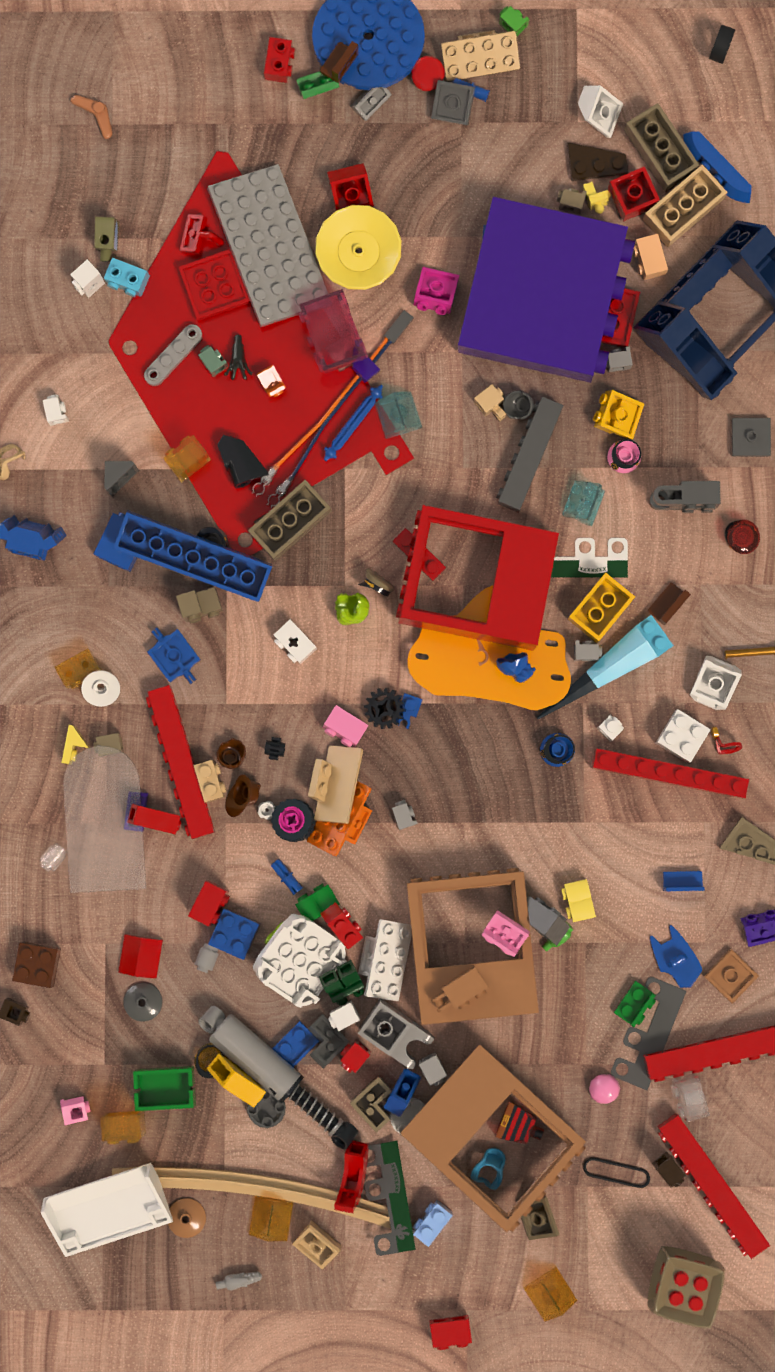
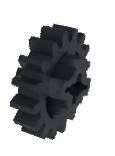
M378 688L377 693L371 692L372 698H366L369 704L364 705V708L368 709L364 714L370 715L368 722L374 721V727L380 725L381 729H385L387 725L391 729L393 724L399 725L398 719H404L401 712H406V709L402 708V705L406 703L400 701L402 695H395L396 690L390 692L389 688H385L383 692L381 688ZM386 695L384 700H377L379 697ZM382 705H386L387 712H383ZM387 716L393 717L389 721H383Z

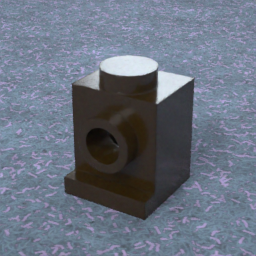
M6 998L0 1010V1018L20 1026L23 1022L26 1023L30 1016L29 1006L14 1001L11 998ZM15 1008L19 1009L20 1014L18 1016L14 1015L13 1013Z

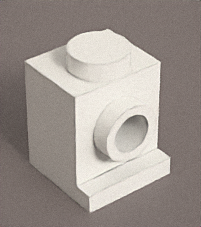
M50 395L47 399L43 400L47 422L50 426L69 422L68 417L63 414L66 413L65 404L60 401L58 395Z
M609 715L597 729L611 742L624 727L616 717Z

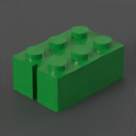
M194 1066L136 1069L133 1071L134 1089L140 1088V1091L134 1093L135 1111L184 1109L196 1106L195 1088H191L195 1084Z

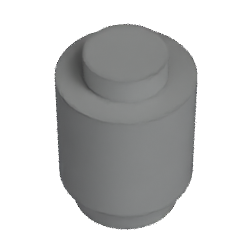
M204 943L194 963L197 965V970L208 973V970L213 971L219 955L217 953L219 949Z

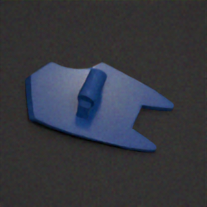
M670 925L672 939L661 945L653 936H650L651 946L660 971L670 974L676 980L679 988H691L703 969L688 943Z

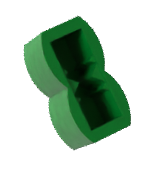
M322 883L313 889L315 893L310 896L306 893L297 898L298 903L295 905L302 916L314 921L335 902L340 905L329 885L324 886Z

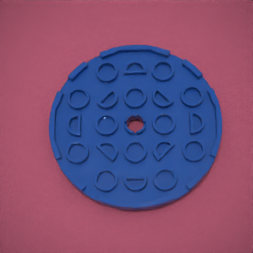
M326 0L315 17L312 29L314 52L321 67L339 42L347 46L352 41L358 44L359 54L339 82L343 85L354 86L355 89L371 90V88L378 87L386 88L398 83L411 73L424 48V24L418 9L411 0ZM364 33H371L374 37L368 40L363 36Z

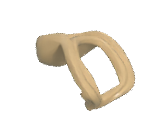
M9 444L0 449V480L9 478L10 471L7 463L19 457L23 460L26 459L25 452L15 444ZM13 448L17 451L12 457L1 458L4 453Z

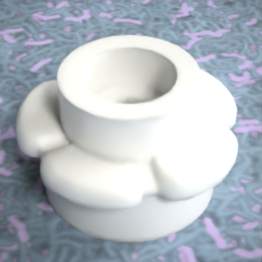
M261 802L258 806V815L266 820L272 819V813L275 810L273 802Z

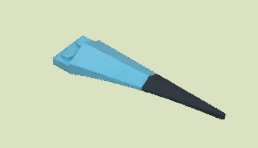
M650 615L630 630L575 681L562 700L548 706L537 719H541L648 663L674 645L654 617Z

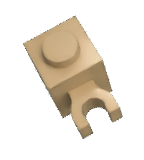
M492 384L474 398V403L485 417L491 412L494 413L499 421L506 417V413L500 407L504 401V393L498 386L495 388Z

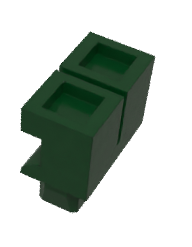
M352 960L336 967L339 976L335 969L319 976L325 992L328 993L332 1002H336L339 1006L346 1004L348 1001L347 996L352 993L355 997L364 994V985Z

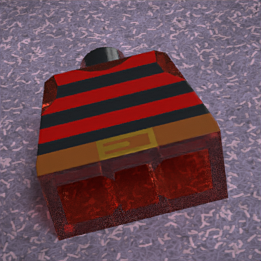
M508 1101L495 1137L527 1144L529 1137L541 1140L544 1129L535 1126L537 1118L515 1103Z

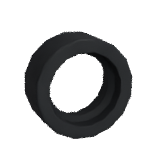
M721 25L709 57L710 60L723 64L735 29Z

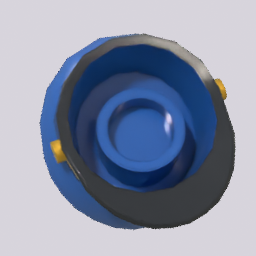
M553 733L542 741L540 746L541 756L551 766H564L572 760L575 753V745L567 735Z

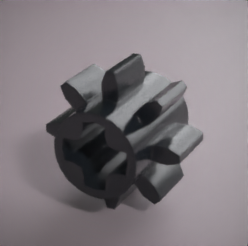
M272 737L271 741L266 740L264 754L269 755L270 760H278L279 757H284L286 743L281 742L279 737Z

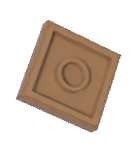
M730 948L704 977L733 1004L759 975Z

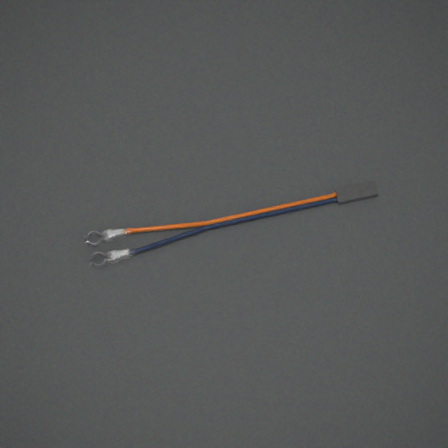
M405 310L385 333L383 342L370 357L374 363H376L390 344H394L414 319ZM358 375L353 378L323 418L277 464L275 463L268 470L269 475L261 477L260 481L264 483L263 487L265 485L268 486L273 481V477L280 465L319 428L292 475L286 478L282 484L278 485L275 490L279 497L286 495L288 488L295 479V475L324 427L361 382L362 379ZM256 483V484L253 486V492H252V494L254 493V487H255L257 484H261V483ZM264 488V490H263L262 493H259V494L257 493V494H256V497H257V495L263 494L264 491H265V488Z

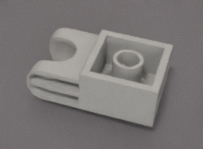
M383 999L378 1000L358 1028L360 1036L409 1069H414L416 1062L415 1058L406 1050L408 1043L413 1040H419L428 1045L434 1040L430 1032ZM387 1023L389 1029L385 1028L384 1030H382L381 1024Z

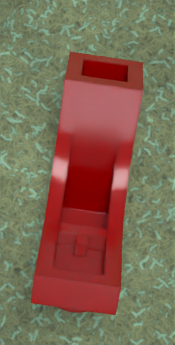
M352 1141L346 1149L343 1179L334 1204V1210L353 1214L356 1205L359 1204L367 1170L368 1143Z

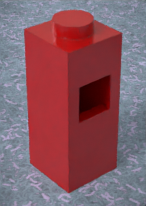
M132 804L127 823L176 835L181 826V816Z

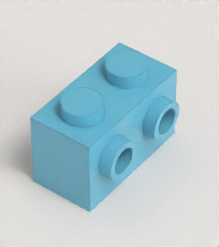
M112 258L104 280L107 286L114 290L120 288L125 290V293L135 297V295L141 297L150 275L144 269Z

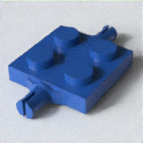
M159 628L155 629L156 632L153 630L151 633H153L158 642L147 653L167 680L171 683L176 678L184 675L189 684L193 683L192 680L196 681L197 679L190 670L201 659L181 632L177 629L170 635L164 636Z

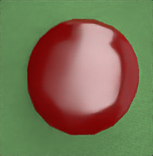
M433 56L419 58L412 69L413 83L423 91L436 89L438 80L443 81L445 75L443 64Z

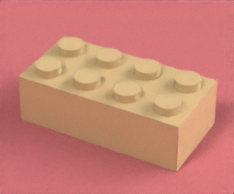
M702 164L648 210L644 215L643 221L669 247L722 202L726 197L727 191Z

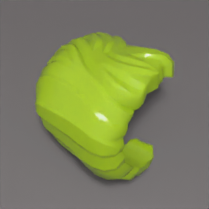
M340 593L337 595L335 610L337 611V620L341 625L358 624L366 619L369 612V601L363 594L347 595L346 593Z

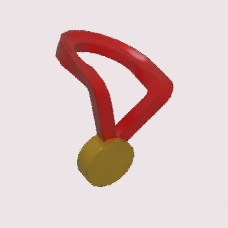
M717 727L711 728L718 754H730L743 748L740 742L722 744ZM730 746H736L731 749L720 750V747L725 748Z

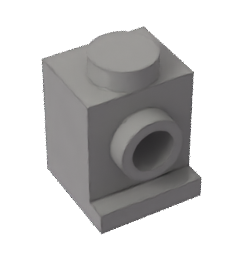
M630 346L626 347L624 351H621V349L610 351L606 365L608 373L631 369L633 364Z
M575 640L574 661H598L599 657H602V645L594 644V641H582V644H579V640Z
M406 800L396 802V807H393L392 810L399 830L416 825L417 821H412V818L415 817L412 806L408 807Z

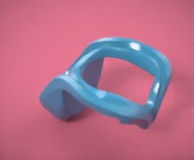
M497 1148L487 1149L480 1162L474 1166L471 1172V1179L478 1183L484 1182L492 1190L498 1189L503 1179V1170L506 1163L504 1153ZM483 1166H491L497 1171L496 1178L492 1183L483 1177H478Z

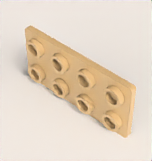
M495 30L462 35L457 36L458 40L441 44L447 81H452L455 78L464 79L520 69L515 31L496 33Z
M329 746L326 761L322 759L315 760L308 797L318 801L314 816L316 821L349 823L363 749Z

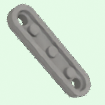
M188 325L146 369L144 377L149 385H160L202 340V331L198 326ZM191 331L196 332L193 337L189 336V333ZM155 372L157 373V376L155 378H151V373Z

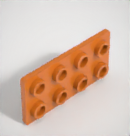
M357 781L349 823L317 821L313 833L311 832L307 842L335 857L339 854L345 840L355 845L372 813V810L363 806L371 792V788Z

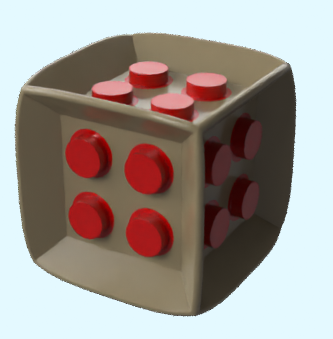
M661 1246L649 1286L647 1302L649 1310L668 1320L699 1328H711L716 1317L723 1289L724 1266L719 1261L698 1253L675 1247Z

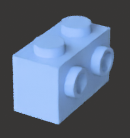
M438 1200L434 1204L431 1202L424 1211L426 1213L422 1219L419 1218L412 1227L414 1228L413 1235L428 1247L453 1216L452 1211Z

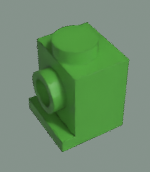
M506 6L500 12L499 24L507 32L515 31L516 37L528 27L529 18L527 16L523 18L522 13L518 9L514 10L511 6L509 8Z

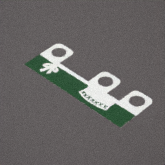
M578 538L575 541V557H554L551 578H601L605 573L612 578H628V542L625 538H610L608 540V557H595L594 539ZM583 541L589 542L591 545L590 552L582 553L579 550L580 543ZM619 541L624 545L621 553H614L612 551V544Z

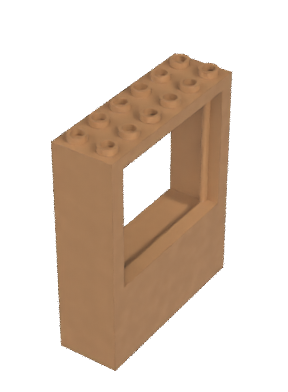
M519 868L506 869L507 873H500V870L487 871V875H480V872L468 873V877H461V874L449 875V879H442L441 876H432L430 881H422V878L410 879L411 883H407L421 1025L539 1013L530 934L518 950L519 959L429 968L422 903L423 893L511 884L515 922L530 931L524 871H519ZM476 967L488 986L485 989L487 993L478 999L474 996L468 1000L470 1004L462 1009H459V1007L454 1009L453 1005H450L438 1012V1007L431 1000L444 992L443 986L471 968ZM446 995L441 998L445 1004L449 1002Z
M480 1044L400 1133L506 1233L509 1230L513 1232L520 1224L518 1222L519 1218L522 1215L526 1217L531 1212L533 1202L535 1200L539 1202L545 1196L546 1192L544 1190L547 1186L552 1187L559 1180L557 1175L561 1170L563 1172L572 1165L570 1160L574 1156H579L586 1149L583 1146L586 1143L584 1139ZM512 1093L567 1145L509 1212L506 1213L461 1172L451 1160Z

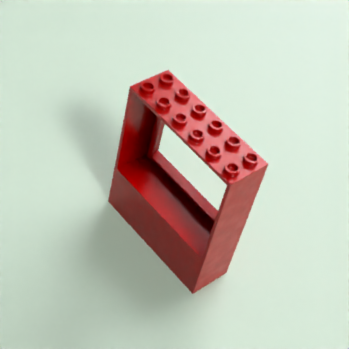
M423 505L421 510H417L414 525H417V529L414 528L411 544H414V547H410L407 562H410V566H406L403 580L407 582L401 588L399 599H402L403 602L402 604L399 603L396 618H399L398 623L533 651L538 646L559 533ZM431 522L503 537L486 623L414 608Z

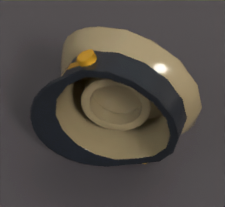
M371 568L366 569V579L364 582L358 584L371 588L387 597L395 590L390 582Z

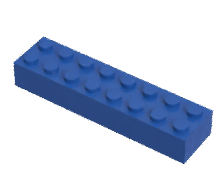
M129 510L125 514L113 549L257 602L260 601L272 569L271 563Z

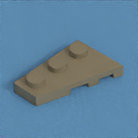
M741 816L719 849L728 850L775 865V839Z

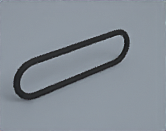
M589 1158L583 1165L584 1172L593 1178L636 1188H644L650 1182L649 1173L641 1168L598 1158ZM589 1161H598L641 1171L647 1175V1182L644 1185H636L593 1175L587 1171L586 1165Z

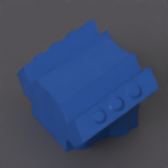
M15 515L0 523V539L7 540L5 549L14 554L45 561L48 550L56 546L67 536L62 526L53 531L49 523L47 525L29 521L28 518L19 522Z

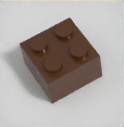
M20 942L12 981L47 988L54 987L61 948Z

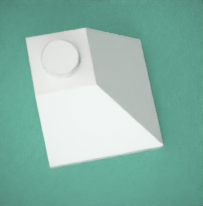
M584 86L578 105L585 121L607 138H611L623 103L602 86Z

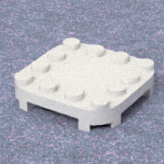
M291 914L280 925L260 952L253 965V970L265 986H268L295 1006L301 1008L312 1003L316 1004L320 1000L318 995L323 990V986L319 976L332 969L337 971L336 967L347 962L345 960V946L335 936L309 918Z

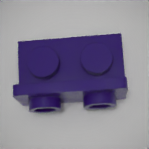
M767 910L764 913L750 914L741 918L748 947L775 941V910Z

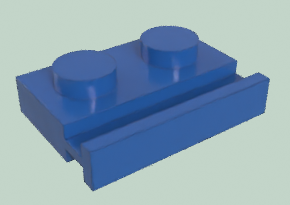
M299 1021L272 1049L294 1067L319 1040Z

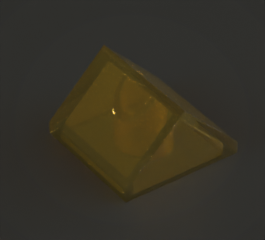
M255 1195L249 1235L264 1241H287L294 1202Z
M554 1267L523 1287L544 1322L564 1315L578 1301L557 1267Z

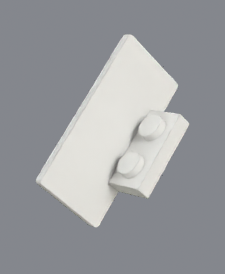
M380 919L376 938L365 936L358 974L368 976L365 996L399 1001L412 936L410 924Z

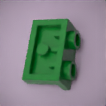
M320 71L296 79L303 99L339 88V83L321 74Z
M634 981L613 1013L633 1027L636 1024L640 1025L645 1018L643 1014L646 1009H651L655 1004L656 999L654 997L656 995L637 981Z

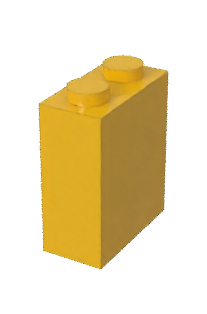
M218 1054L207 1067V1070L224 1089L252 1107H255L266 1093L239 1066L221 1054Z

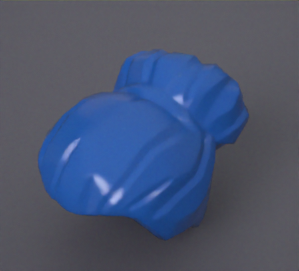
M525 652L519 654L509 653L504 658L496 660L498 669L505 675L514 677L518 683L527 681L535 671V667L531 668V664L528 663V655Z

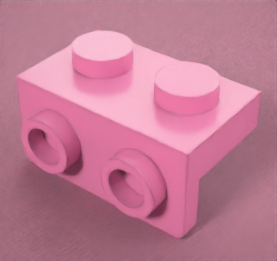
M497 910L485 927L482 936L487 942L500 947L505 954L515 957L519 948L529 936L530 931Z

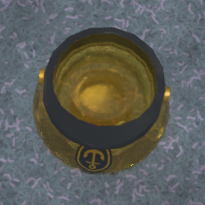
M212 1043L203 1045L197 1051L194 1064L200 1076L214 1079L207 1070V1067L218 1054L227 1059L228 1057Z

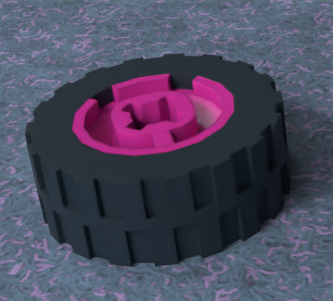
M286 799V801L280 802L272 813V828L275 830L276 835L283 840L289 842L303 841L314 831V826L316 825L314 811L307 803L301 800Z

